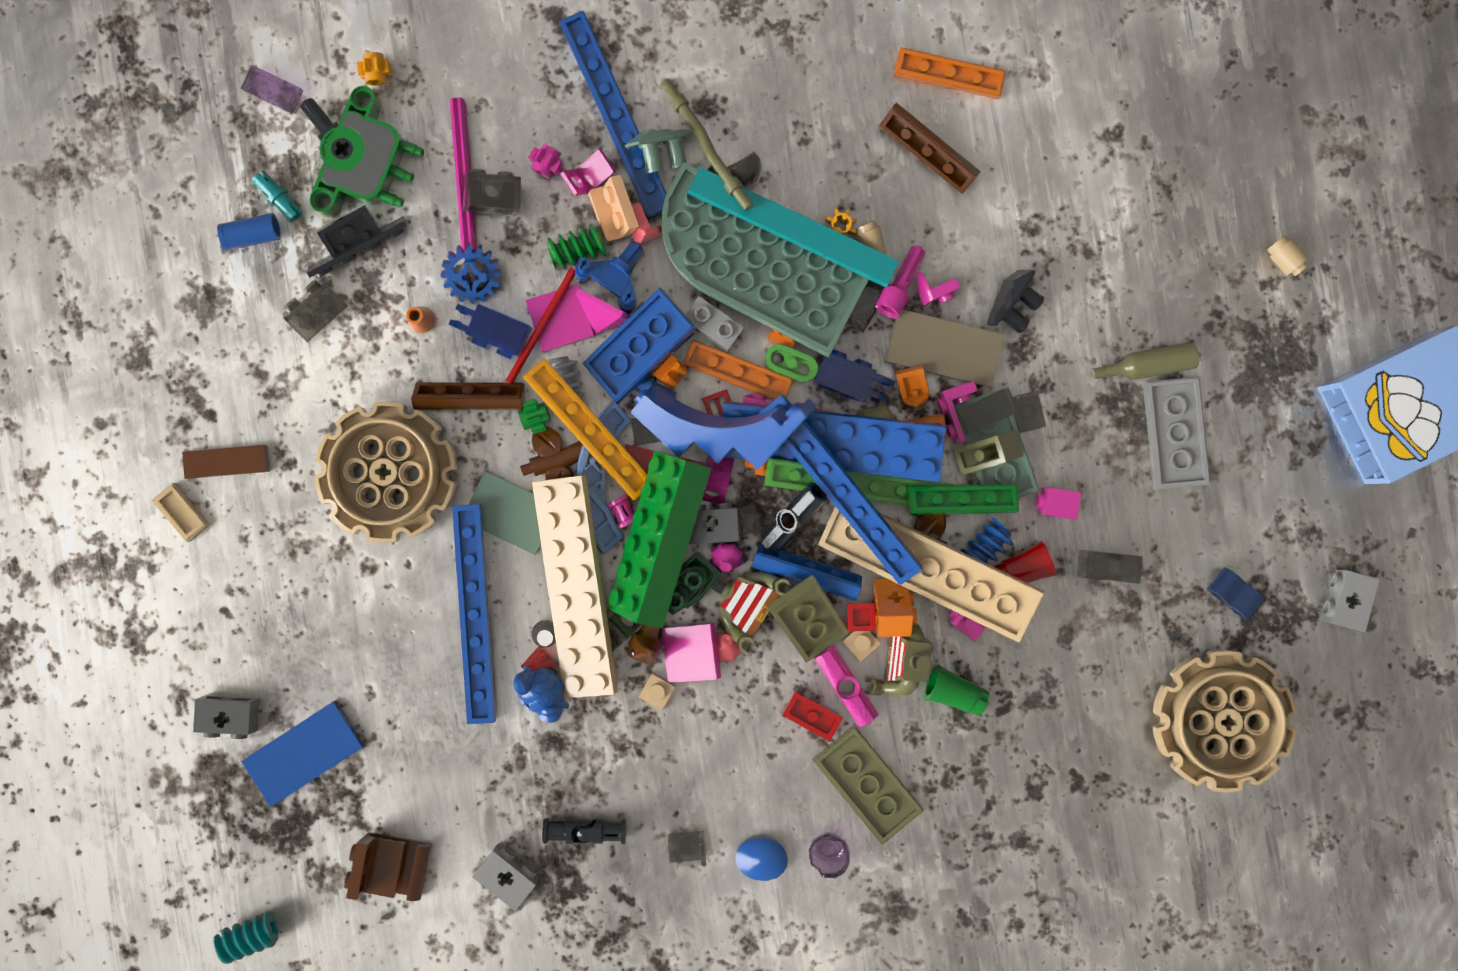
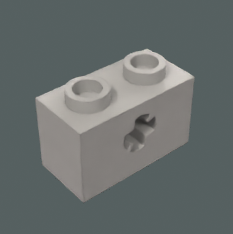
M700 296L697 297L686 313L689 320L696 326L697 329L695 331L727 353L730 352L744 332L743 326Z
M1336 569L1329 582V588L1331 589L1329 598L1322 608V622L1366 633L1380 579ZM1347 597L1350 598L1349 603L1346 602Z
M497 844L472 877L516 911L536 886L539 877L536 876L537 872L533 867L526 863L521 864L516 860L515 854L505 846L501 848ZM508 871L511 872L513 875L508 879L503 877Z

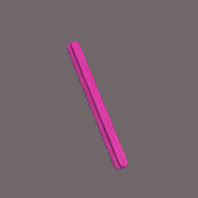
M457 97L450 99L461 247L465 250L468 243H471L473 249L476 250L477 240L466 102L463 98Z

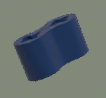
M1223 567L1206 588L1209 593L1246 621L1250 620L1266 600L1261 593L1226 567Z

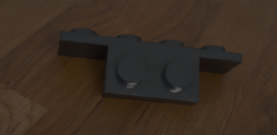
M364 205L317 230L318 236L330 255L309 266L307 275L309 278L316 274L318 277H322L332 271L331 266L339 262L346 264L355 259L357 252L363 249L368 252L381 244L379 241L389 236L392 239L404 232L403 228L407 226L405 217L402 216L379 228L368 208Z

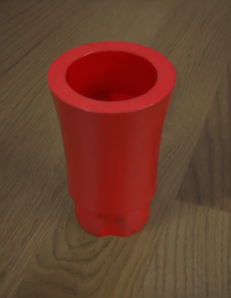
M1042 540L1021 553L1003 560L1001 564L993 566L1026 583L1057 576L1053 561Z

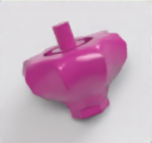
M721 542L719 546L711 549L712 557L710 562L718 570L732 572L735 568L742 565L741 557L743 552L734 543L727 544Z

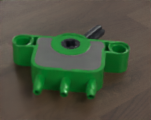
M358 86L353 89L339 123L337 121L333 123L313 98L304 100L300 107L320 132V135L317 137L321 141L319 150L324 161L310 195V205L324 217H335L341 211L346 196L368 205L385 202L392 206L402 207L404 200L397 195L389 193L394 177L403 181H413L414 174L400 168V162L404 152L422 157L424 149L405 141L394 127L377 120L381 110V101L377 95L367 86ZM366 97H371L370 104L361 107V101ZM346 148H347V151L349 152V154H348L347 156H345V154H344V152H343L344 149H346ZM330 197V205L322 209V200Z

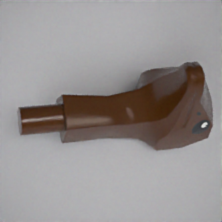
M642 625L640 630L632 633L627 655L641 663L655 664L663 642L658 638L660 628Z

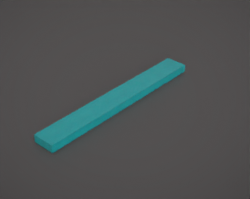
M702 167L699 168L688 190V194L887 288L899 263L898 260L743 187L744 192L754 204L750 210L744 211L736 198L730 196L724 188L725 183L719 175Z

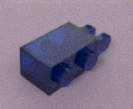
M457 304L455 310L463 315L472 317L469 326L452 319L448 324L471 337L470 343L486 349L487 345L497 348L496 354L510 360L512 355L520 356L532 331V327L528 324L481 304H478L475 310Z
M832 349L829 357L823 355L813 385L861 403L866 402L867 397L888 403L890 397L882 392L871 390L873 381H876L886 387H894L896 381L877 374V370L872 369L873 364L861 359L853 362L846 359L847 354Z

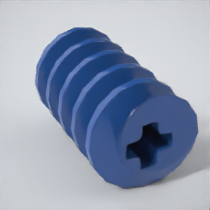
M993 517L990 518L993 527L984 524L982 528L985 534L975 533L978 543L969 540L967 544L970 550L960 549L961 552L988 565V559L998 561L995 554L996 551L1003 554L1006 553L1003 547L1004 543L1010 546L1014 545L1010 538L1011 533Z

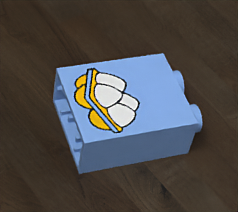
M1458 324L1433 330L1317 387L1364 484L1392 483L1458 450Z

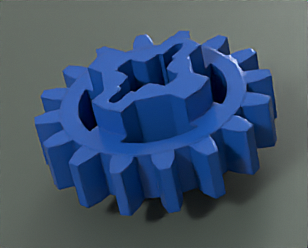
M468 243L465 250L460 245H457L456 254L452 251L448 252L447 258L449 260H443L442 267L445 270L441 271V278H446L443 284L444 288H452L450 296L453 297L458 293L460 295V302H463L468 297L471 304H474L476 297H479L484 302L486 299L485 293L491 296L494 295L495 290L493 286L499 287L500 280L497 277L501 276V269L496 268L499 264L498 259H490L492 256L491 250L483 253L482 245H479L475 250L472 244ZM465 258V261L461 265H456V267H454V265L459 260ZM469 265H471V270H473V274L475 275L473 282L471 281L469 272H467V270L469 269ZM487 281V283L480 288L477 287L481 282Z

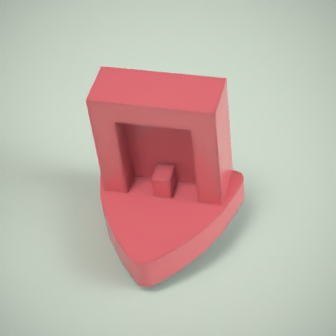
M640 203L632 205L639 225L632 234L635 243L640 245L661 237V226L650 227Z

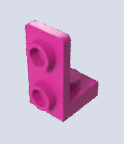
M974 381L939 393L940 399H937L940 412L943 415L946 414L949 422L946 425L951 441L955 440L956 444L966 442L952 400L959 404L972 399L970 394L977 391Z

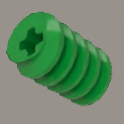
M589 224V233L587 234L581 227L578 228V237L571 230L568 231V240H565L561 234H558L556 244L550 237L547 238L548 250L556 270L557 263L563 270L566 269L567 260L573 266H576L577 257L588 259V253L596 260L598 258V250L604 256H608L600 228L596 230L592 224Z

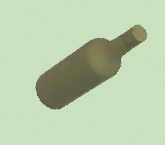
M1193 342L1130 353L1117 364L1093 368L1092 377L1093 379L1121 375L1131 380L1196 369L1199 364L1198 351Z

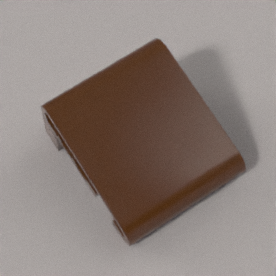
M367 833L356 844H353L350 851L349 861H353L351 872L348 871L344 882V888L348 889L346 899L358 900L363 893L395 898L397 893L407 895L406 901L421 900L431 844L385 834Z

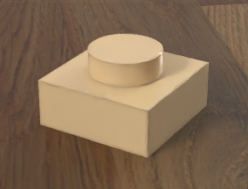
M852 631L842 640L860 662L881 644L870 631Z
M652 672L638 697L662 711L676 686Z

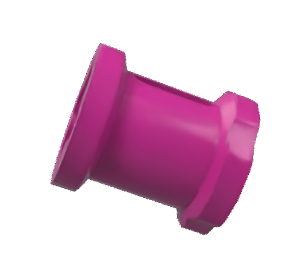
M627 494L607 505L609 509H612L619 521V529L633 523L632 519L635 511L628 501L630 497Z

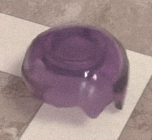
M830 832L821 833L813 839L808 850L810 865L817 869L823 878H837L843 875L850 863V850L846 841L839 835Z

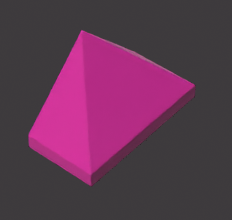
M578 288L576 295L595 335L621 326L630 317V315Z

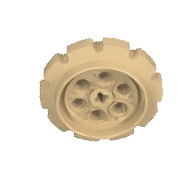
M375 402L372 411L369 413L365 408L357 407L340 417L335 422V425L338 427L337 434H325L315 459L317 463L323 466L322 472L314 477L317 494L322 504L333 505V512L330 514L331 519L350 534H358L360 530H364L367 541L380 543L398 542L402 532H405L408 537H415L431 528L437 522L434 512L437 509L441 511L448 509L457 483L449 478L450 472L458 468L456 454L450 441L439 440V433L442 431L441 426L420 410H415L413 414L408 415L407 406L395 402ZM376 440L379 443V451L375 455H371L369 445L372 441ZM400 442H404L407 446V452L402 457H399L396 453V447ZM360 463L364 467V474L362 477L357 478L354 475V467ZM413 466H416L420 473L416 481L410 480L408 472ZM382 470H391V475H382ZM370 488H373L377 493L376 500L372 503L366 498V493ZM398 489L404 493V500L399 505L393 499V495Z
M1210 650L1206 652V659L1204 661H1201L1198 657L1191 656L1170 672L1173 678L1172 684L1169 686L1162 684L1155 697L1153 713L1160 716V722L1153 726V734L1160 753L1166 757L1173 756V762L1170 766L1176 773L1197 786L1207 781V787L1216 792H1238L1243 790V783L1245 781L1258 786L1279 770V766L1276 763L1277 758L1280 756L1288 757L1295 742L1297 729L1290 726L1289 720L1291 717L1296 716L1297 711L1289 688L1281 684L1276 685V679L1279 677V674L1271 666L1252 656H1248L1243 661L1242 654L1237 651ZM1213 690L1215 698L1212 702L1207 703L1206 695L1209 691ZM1241 690L1242 698L1239 702L1235 703L1234 695L1237 691ZM1200 714V724L1196 727H1193V718L1196 715ZM1255 714L1256 722L1253 726L1249 727L1248 719L1251 715ZM1227 717L1228 720L1221 724V720H1225ZM1214 738L1215 745L1213 749L1207 751V742ZM1241 738L1242 746L1239 750L1235 751L1234 744Z

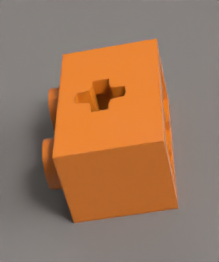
M874 579L873 603H875L878 637L911 636L912 625H917V609L912 608L914 606V592L889 579Z

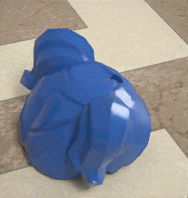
M524 666V671L515 676L513 685L519 701L528 710L538 713V717L542 721L555 723L560 719L563 709H568L569 703L562 700L564 684L552 670L544 667L531 670L530 666Z

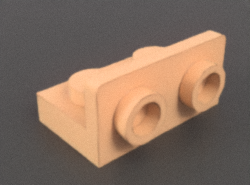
M621 174L610 177L604 186L589 191L588 194L606 242L629 237L639 227Z

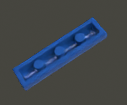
M762 543L758 545L751 567L798 583L813 575L823 591L854 601L857 600L862 587L861 575L784 550L774 553L771 550H767Z

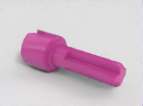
M913 245L910 248L892 285L883 288L875 306L876 310L882 315L898 319L909 300L907 290L926 255V251L921 246Z

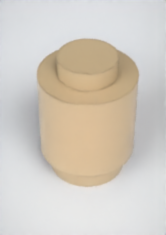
M1285 235L1267 249L1271 254L1269 256L1271 260L1286 276L1290 273L1296 276L1308 266L1305 262L1309 258L1307 254L1292 238L1289 240Z

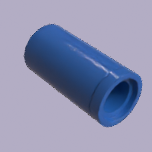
M274 213L217 225L218 238L225 251L281 239L279 222Z

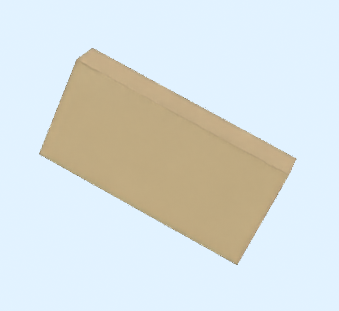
M176 483L170 484L151 500L185 542L193 540L210 525Z

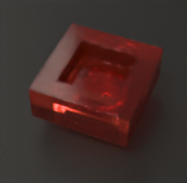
M540 645L520 667L524 669V666H530L531 670L544 667L554 671L559 662Z

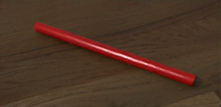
M570 267L507 376L506 382L514 383L575 277V269Z

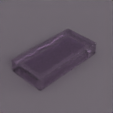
M251 65L240 88L243 92L291 115L303 93L300 87L254 65Z

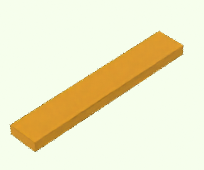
M543 358L523 378L632 500H636L641 495V489L645 483L647 473L551 364Z

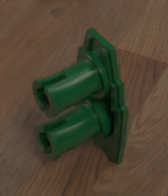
M698 551L682 564L668 610L672 615L685 607L688 609L696 601L699 603L722 573Z

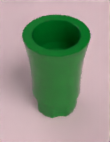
M939 664L930 673L924 690L925 701L944 704L976 715H980L985 711L990 696L989 691L948 671Z

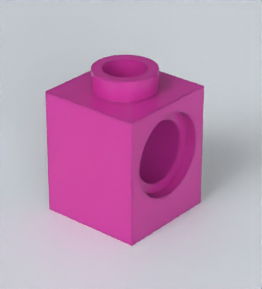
M1050 487L1042 488V492H1039L1036 498V508L1039 509L1038 514L1077 520L1081 492Z

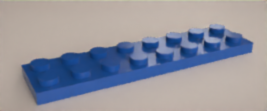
M725 401L723 403L722 417L733 418L759 415V412L767 405ZM814 410L805 419L845 471L940 482L946 425ZM785 443L770 457L799 462ZM735 448L725 456L747 460Z

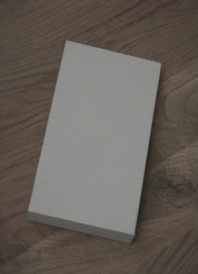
M1200 377L1143 382L1153 489L1162 490L1211 485Z

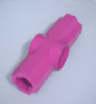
M834 645L814 657L859 728L869 724L879 716L858 680L854 677ZM844 680H851L854 683L853 689L848 693H843L839 690L840 683Z

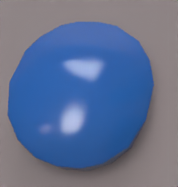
M767 836L747 839L739 846L736 853L738 868L743 874L753 880L769 881L776 879L784 873L788 863L787 853L783 846L774 838Z

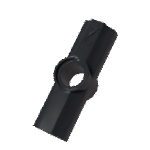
M809 483L787 508L779 511L776 520L761 535V543L765 548L774 553L781 551L801 528L809 525L811 518L828 501L824 491L815 483Z

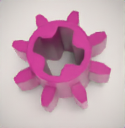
M543 144L540 149L534 146L528 157L529 161L533 163L530 168L545 178H549L551 173L558 176L564 165L559 160L561 153L547 144Z

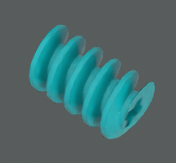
M266 911L263 914V920L259 915L253 917L252 922L248 919L244 920L242 927L240 924L235 923L232 926V931L228 927L223 928L222 937L219 934L214 936V948L219 960L224 964H230L234 960H241L245 956H251L255 952H261L265 948L273 947L279 938L278 927L273 915Z

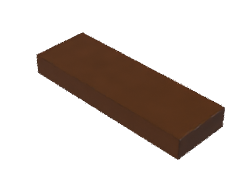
M267 445L182 452L184 479L269 472Z

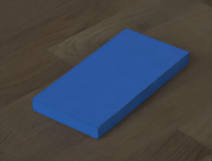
M659 287L582 364L613 401L619 404L697 328L668 294Z
M333 701L241 762L269 806L272 807L363 748L364 744L337 702Z

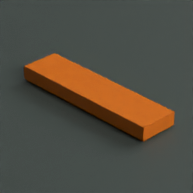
M900 47L894 71L895 77L997 100L1001 96L1006 74L1005 70Z
M694 339L683 363L686 367L752 393L766 396L767 399L772 401L782 393L787 398L794 380Z

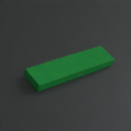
M1017 484L909 486L907 488L909 515L1017 513L1019 511Z

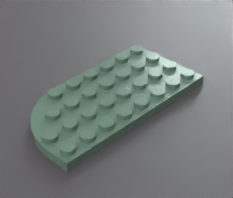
M683 162L669 187L662 210V237L665 249L674 267L688 283L704 294L829 357L869 279L688 194V190L699 169Z

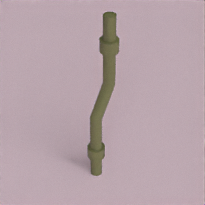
M665 79L660 86L670 98V104L673 109L683 116L697 136L708 161L725 183L724 188L730 196L736 198L744 211L750 210L754 204L744 192V185L737 176L734 177L716 153L705 128L690 109L689 101L682 93L679 94L669 79Z

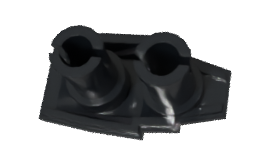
M1017 270L1003 280L993 309L989 314L987 325L997 326L1003 320L1017 333L1023 332L1028 327L1030 320L1014 309L1013 306L1018 303L1019 299L1034 311L1043 304L1044 296L1029 286L1030 281L1035 275V270Z

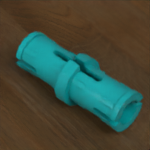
M262 170L261 174L257 173L253 177L252 183L268 198L267 202L271 206H275L289 223L294 222V219L296 221L302 215L303 211L289 198L286 189L279 187L265 170Z

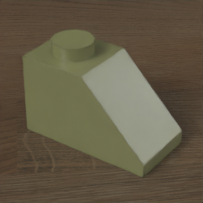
M1016 430L953 449L961 475L1024 456Z

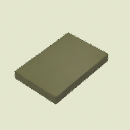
M813 575L767 606L806 663L851 633L847 631V625Z

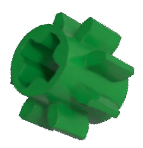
M535 398L523 402L524 409L519 410L518 414L524 430L531 428L534 434L547 430L545 424L551 422V418L545 402L538 404Z

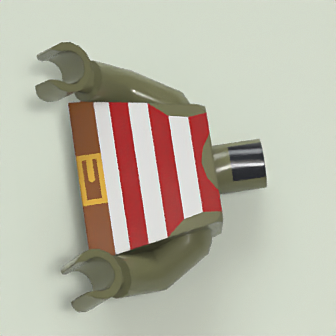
M747 572L743 576L738 575L733 585L721 577H718L711 591L724 598L718 608L721 611L719 619L726 633L732 636L733 641L739 645V649L746 655L752 656L747 651L750 644L759 648L758 642L752 638L769 612L767 606L775 601L779 595L785 594L784 587L787 584L795 586L792 581L780 579L767 572Z
M919 624L912 625L911 636L890 637L886 682L884 683L879 679H867L866 682H873L874 688L871 692L865 691L866 694L880 696L885 692L887 695H910L919 686V683L928 681L929 670L932 666V642L924 637Z

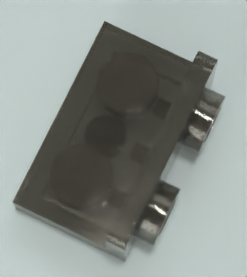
M324 278L320 281L314 279L304 288L306 293L297 300L294 297L283 308L285 310L283 319L307 343L348 307V304L328 285Z

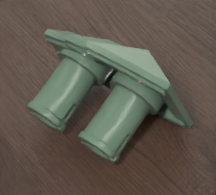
M649 129L642 131L625 144V148L639 147V149H642L646 173L664 170L658 145H661L660 142H663L667 146L671 165L670 169L681 167L683 162L687 163L682 141L685 140L684 137L692 136L693 131L686 129Z

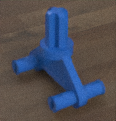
M630 242L619 257H613L611 261H590L589 259L587 261V258H581L575 266L577 281L580 280V283L584 284L591 277L620 298V310L629 315L636 306L635 293L631 282V267L642 255V247L638 243Z

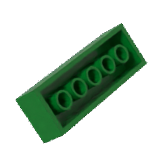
M654 450L653 457L649 462L647 477L641 489L637 510L633 515L630 533L625 541L623 556L616 571V579L609 594L607 609L637 624L663 628L712 468Z

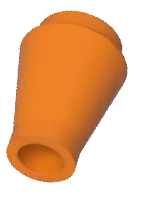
M425 306L412 307L406 312L408 324L413 331L425 333L433 327L435 317L429 308ZM420 313L419 319L416 320V315Z

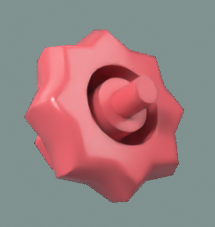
M717 633L719 661L734 662L735 658L742 654L739 645L727 633Z

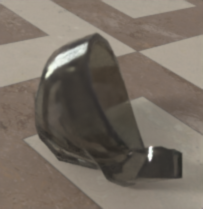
M753 151L747 157L727 168L734 177H738L744 188L749 189L758 180L762 164L760 158ZM712 165L707 169L708 171L718 175V173Z

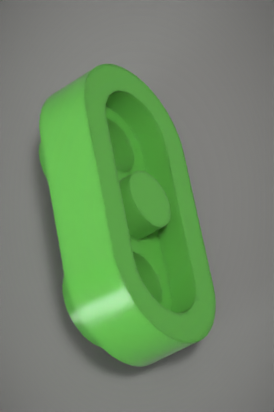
M774 345L766 353L765 362L770 370L792 378L795 381L801 383L810 382L818 372V365L813 357L785 345ZM777 354L782 355L784 358L783 363H775L774 356ZM800 365H807L809 372L801 374L799 372Z

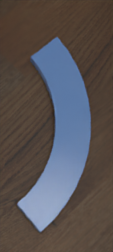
M613 400L597 417L616 439L632 422L618 403H615ZM582 445L576 476L586 475L596 546L601 554L605 555L624 535L614 522L606 503L604 492L606 470Z

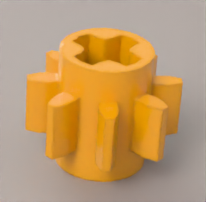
M368 52L363 54V62H357V72L361 79H365L367 85L378 86L386 83V76H392V66L389 59H384L382 53Z
M836 208L834 209V217L826 216L825 222L830 224L828 228L847 236L848 233L851 235L856 234L857 231L851 226L857 222V218H850L848 215L849 209L845 213H839ZM837 221H840L841 224H846L844 231H841L840 227L835 228Z

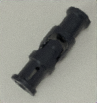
M544 818L543 843H548V841H566V844L589 842L602 844L604 841H620L621 844H626V819H622L621 822H604L603 819L591 821L589 819L567 818L566 821H550L549 818ZM579 826V831L576 834L574 828Z

